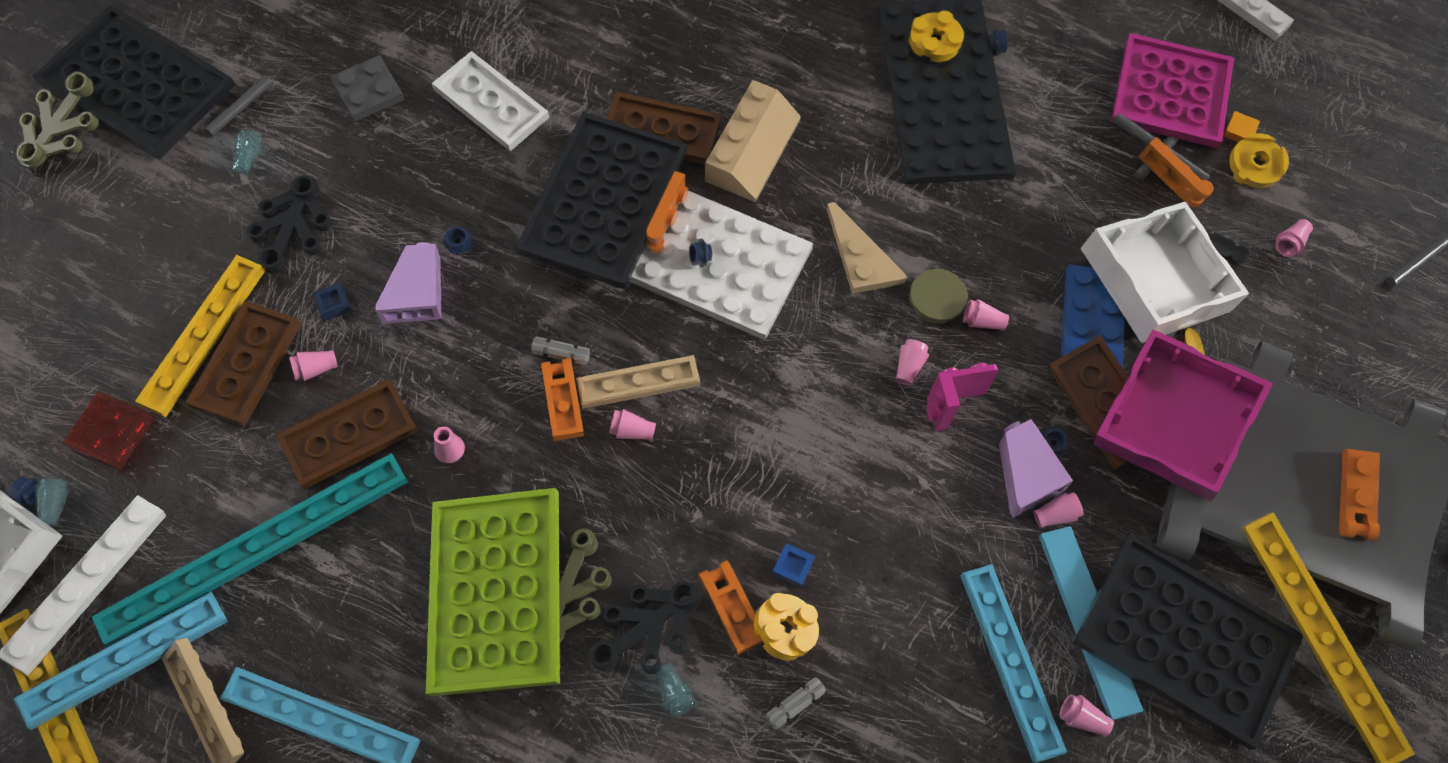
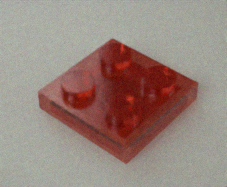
M98 390L62 443L74 451L121 471L156 418L145 410Z

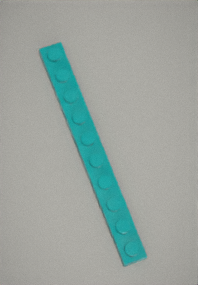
M391 453L92 616L103 644L109 647L408 483L393 454Z

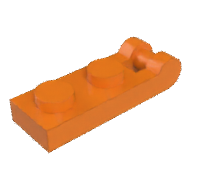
M1157 137L1139 155V158L1192 208L1199 207L1214 191L1211 182L1201 180L1187 164L1183 163Z
M674 171L647 227V248L651 253L657 254L664 250V234L668 226H673L678 214L676 209L679 203L683 204L686 200L688 187L685 186V174Z
M571 358L562 359V362L551 364L550 361L542 362L541 367L553 440L559 441L584 436ZM555 375H565V378L553 380V376Z
M1355 449L1342 450L1339 533L1341 537L1354 538L1356 535L1370 541H1376L1379 538L1380 526L1377 520L1380 453ZM1355 515H1362V523L1356 522Z
M726 560L718 564L719 568L698 573V577L737 655L764 642L761 640L760 635L756 636L755 612L730 563ZM724 579L728 585L718 590L715 583Z

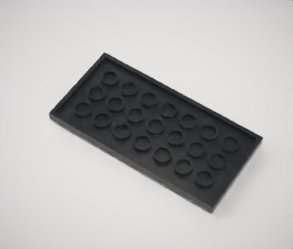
M982 0L879 2L877 11L905 184L1014 179L1016 169L992 49L990 48ZM949 11L952 13L953 19L961 25L964 32L963 42L957 55L944 62L930 61L931 57L923 54L922 57L918 56L912 50L909 43L913 20L927 13ZM933 34L931 36L936 37L937 40H941V36Z

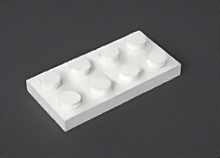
M472 51L432 83L435 92L509 151L514 149L549 119V113L545 108Z

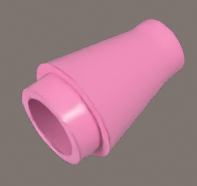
M1301 219L1293 226L1281 232L1276 238L1275 246L1277 251L1285 257L1301 254L1309 234L1313 230L1312 224L1308 220Z
M977 299L976 301H968L962 320L964 323H968L969 327L1004 331L1009 321V315Z
M907 339L905 345H901L898 371L895 378L897 382L912 386L914 379L929 357L927 353L929 347L926 344L917 340Z
M333 350L296 352V356L289 357L295 381L300 379L306 381L338 367Z
M625 409L622 412L615 410L609 434L616 435V439H645L652 441L656 423L647 421Z
M448 427L438 428L434 432V454L436 458L443 463H453L459 460L465 450L463 440Z
M1064 492L1041 508L1034 510L1033 514L1038 526L1043 528L1050 525L1076 522L1078 517L1084 515L1077 495L1074 492L1070 494Z
M1069 695L1060 710V718L1065 720L1067 726L1096 733L1103 737H1107L1112 731L1114 720L1106 716L1082 695Z

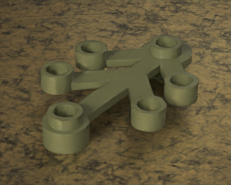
M74 72L67 77L65 85L70 92L54 114L52 107L55 106L57 98L49 90L43 89L35 96V100L39 104L41 121L31 112H25L20 116L19 124L23 128L24 142L18 146L16 156L24 167L29 169L37 168L44 163L46 157L64 151L70 154H77L81 151L83 144L74 135H66L61 141L49 142L54 136L83 128L86 131H93L97 128L99 121L90 112H83L78 117L65 120L80 98L90 96L94 90L92 80L84 73ZM40 124H41V125H42V131H41V133L39 134V136L36 137V131H35V130H37V129L40 127Z
M589 529L577 530L573 533L570 540L573 551L559 583L560 642L564 638L565 630L585 620L597 618L601 610L594 598H585L581 601L579 609L562 616L566 605L597 589H606L612 582L609 571L600 567L591 573V578L574 586L584 558L592 555L598 547V541L594 533ZM583 536L588 537V541L585 544H578L579 538ZM601 574L607 575L604 582H596L597 576ZM587 605H595V610L592 613L584 612Z

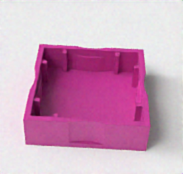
M1152 329L1122 391L1116 397L1099 429L1093 445L1211 502L1224 483L1238 455L1239 446L1248 429L1254 423L1273 383L1234 365L1211 359L1194 347Z

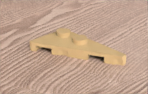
M835 202L828 203L827 212L852 294L905 284L907 280L906 274Z

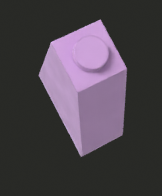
M421 242L416 245L405 246L376 303V312L382 324L441 319V263L435 243Z
M1032 419L1022 424L1017 421L1004 429L1005 434L999 442L1009 510L1013 518L1064 492L1073 481Z

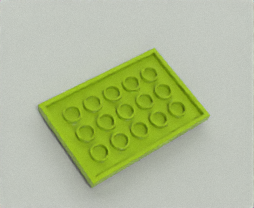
M556 488L432 502L426 694L429 696L560 684L559 492Z

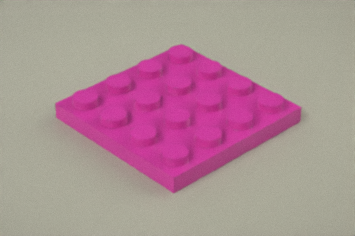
M1129 33L1126 39L1111 123H1113L1112 121L1116 115L1121 113L1145 131L1219 148L1223 139L1234 57Z

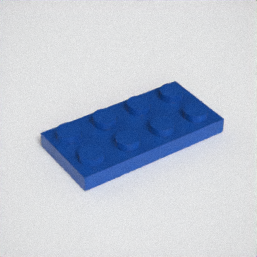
M1068 264L1065 271L1061 357L1101 335L1123 368L1124 315L1093 268Z

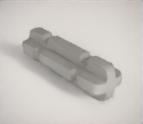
M541 337L533 339L531 345L533 354L541 356L548 354L547 357L558 360L571 358V361L575 360L576 364L586 365L589 361V348L582 346L574 348L573 344L555 340L546 342L547 339Z
M818 678L810 680L805 684L804 689L801 687L782 701L779 708L776 706L767 713L766 718L774 729L780 728L786 723L787 718L792 719L809 706L812 699L817 700L826 691L824 685Z

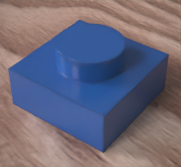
M786 543L772 575L802 588L815 556Z

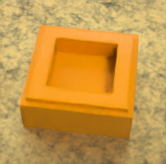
M1234 111L1223 136L1239 142L1244 137L1256 133L1260 121Z

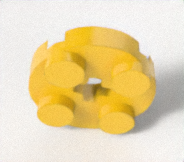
M949 11L927 13L913 20L909 43L912 50L918 56L922 57L923 54L931 57L930 61L944 62L957 55L963 42L964 32L961 25L953 19V15ZM933 34L941 36V40H937L936 37L931 36Z
M1254 133L1244 137L1243 140L1235 145L1230 153L1229 162L1234 173V180L1239 184H1246L1254 188H1267L1275 185L1285 174L1289 166V157L1283 146L1280 148L1274 143L1276 139L1267 134ZM1259 156V159L1264 161L1265 164L1260 166L1253 159Z
M775 593L758 608L754 617V631L756 636L760 635L761 640L765 643L762 647L770 655L781 660H795L812 649L818 640V613L812 605L806 604L793 595ZM787 621L791 625L792 630L786 633L785 627L780 622Z

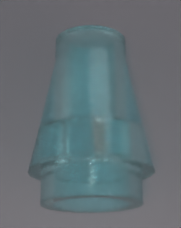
M241 129L239 134L235 135L234 161L232 165L235 171L245 174L250 172L251 166L264 145L261 142L262 136L259 133L248 129Z
M47 478L40 479L39 486L35 487L37 517L49 526H58L59 517L70 492L67 489V481Z
M672 663L662 665L659 672L655 675L658 679L664 708L666 711H670L674 717L685 714L696 705L694 700L695 693L675 670Z

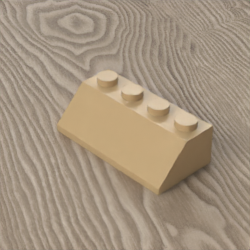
M752 80L705 162V182L756 202L801 118L777 89Z

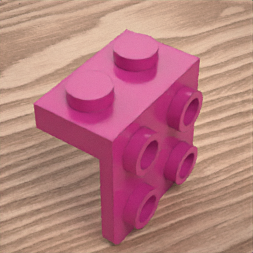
M978 363L968 369L948 368L938 373L927 397L928 404L926 407L928 418L934 422L936 431L949 428L960 407V398L983 395L988 391L998 373L996 364Z

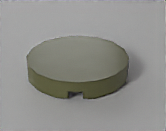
M943 269L926 270L919 274L913 281L909 293L910 305L912 304L914 312L918 317L934 324H945L947 321L959 318L967 305L968 292L963 281L957 275Z

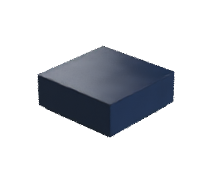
M341 283L313 292L323 321L352 311Z

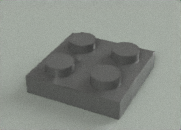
M380 55L330 76L334 87L354 122L405 100L403 93Z

